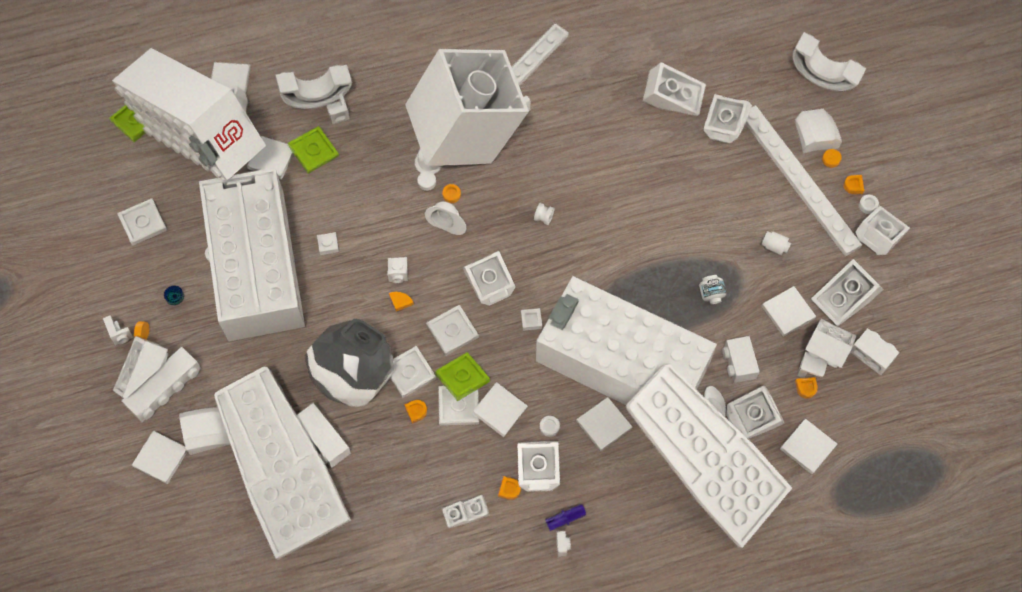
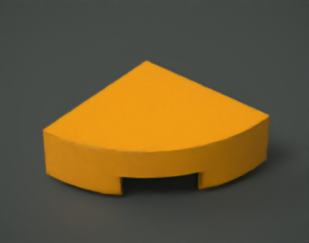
M389 293L396 312L414 305L413 300L405 293Z

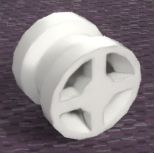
M539 203L534 220L543 221L544 224L549 225L554 213V207H545L544 204Z

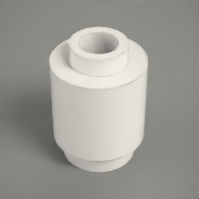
M767 231L761 245L765 246L767 250L782 255L783 252H788L791 243L788 242V237L773 231L772 233Z

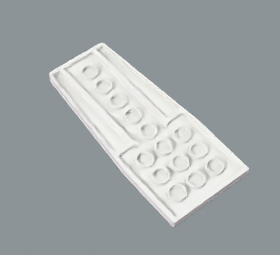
M663 365L626 405L627 411L696 501L738 547L742 548L792 489L762 453L671 365Z
M262 367L215 393L214 397L251 504L276 559L279 560L351 521L323 460L269 368Z

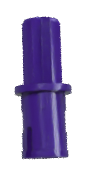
M578 505L567 511L561 510L562 513L545 519L551 532L556 528L566 524L570 525V522L586 516V511L583 505Z

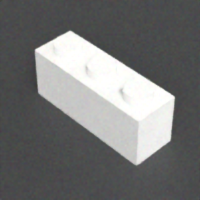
M314 403L297 414L314 447L320 453L319 455L324 464L328 463L332 468L351 454L347 444Z

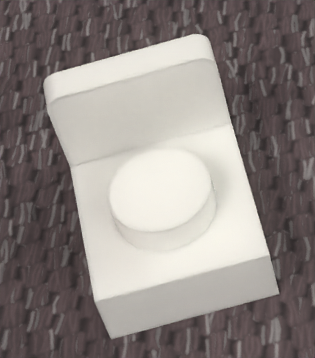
M407 257L388 258L387 275L389 282L402 283L403 281H408Z
M111 316L103 318L114 345L124 344L133 338L128 327L121 329L118 321H113Z

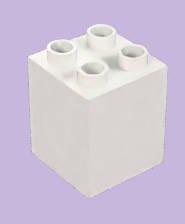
M438 49L405 104L427 166L491 164L529 112L505 50Z

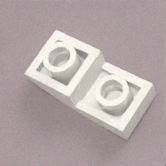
M483 495L465 502L459 501L442 508L448 528L470 523L490 515Z

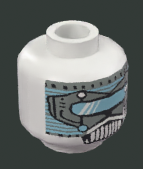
M717 275L704 277L703 281L699 284L702 299L707 302L710 301V304L722 302L721 299L726 296L724 281L722 278L717 277Z

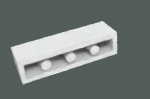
M181 347L161 365L160 369L129 397L124 398L122 402L143 422L151 418L156 409L165 405L175 392H179L189 379L195 378L201 367Z

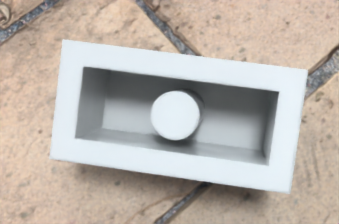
M868 328L854 343L850 351L879 375L886 371L900 353L896 350L895 346L885 342L878 333Z
M750 336L727 340L724 348H722L724 359L728 360L727 371L729 377L733 378L734 383L757 379L760 371Z

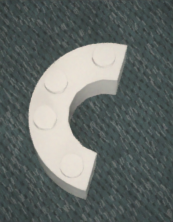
M804 32L793 51V62L798 71L810 82L825 89L846 91L856 87L866 68L853 60L840 63L826 58L819 50V40Z
M347 65L329 67L323 76L307 81L297 79L294 76V72L275 74L282 100L287 105L299 109H313L329 105L339 99L338 94L342 93L344 96L352 84Z

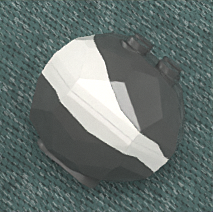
M352 319L329 326L315 340L305 354L309 377L318 390L328 399L348 406H364L369 403L387 383L394 370L390 345L386 342L385 335L361 319Z

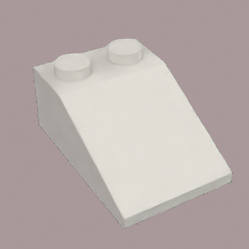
M659 63L649 72L643 101L660 109L698 116L706 84L668 65Z
M853 259L811 299L839 326L870 303L884 289Z
M821 319L805 350L809 351L808 354L814 358L819 359L821 357L827 360L826 363L832 367L837 368L839 366L842 368L853 347L856 335Z
M135 336L113 391L123 398L129 397L166 362L168 349Z

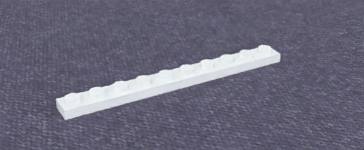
M756 105L752 107L745 123L834 243L844 256L860 249L862 244L758 107Z

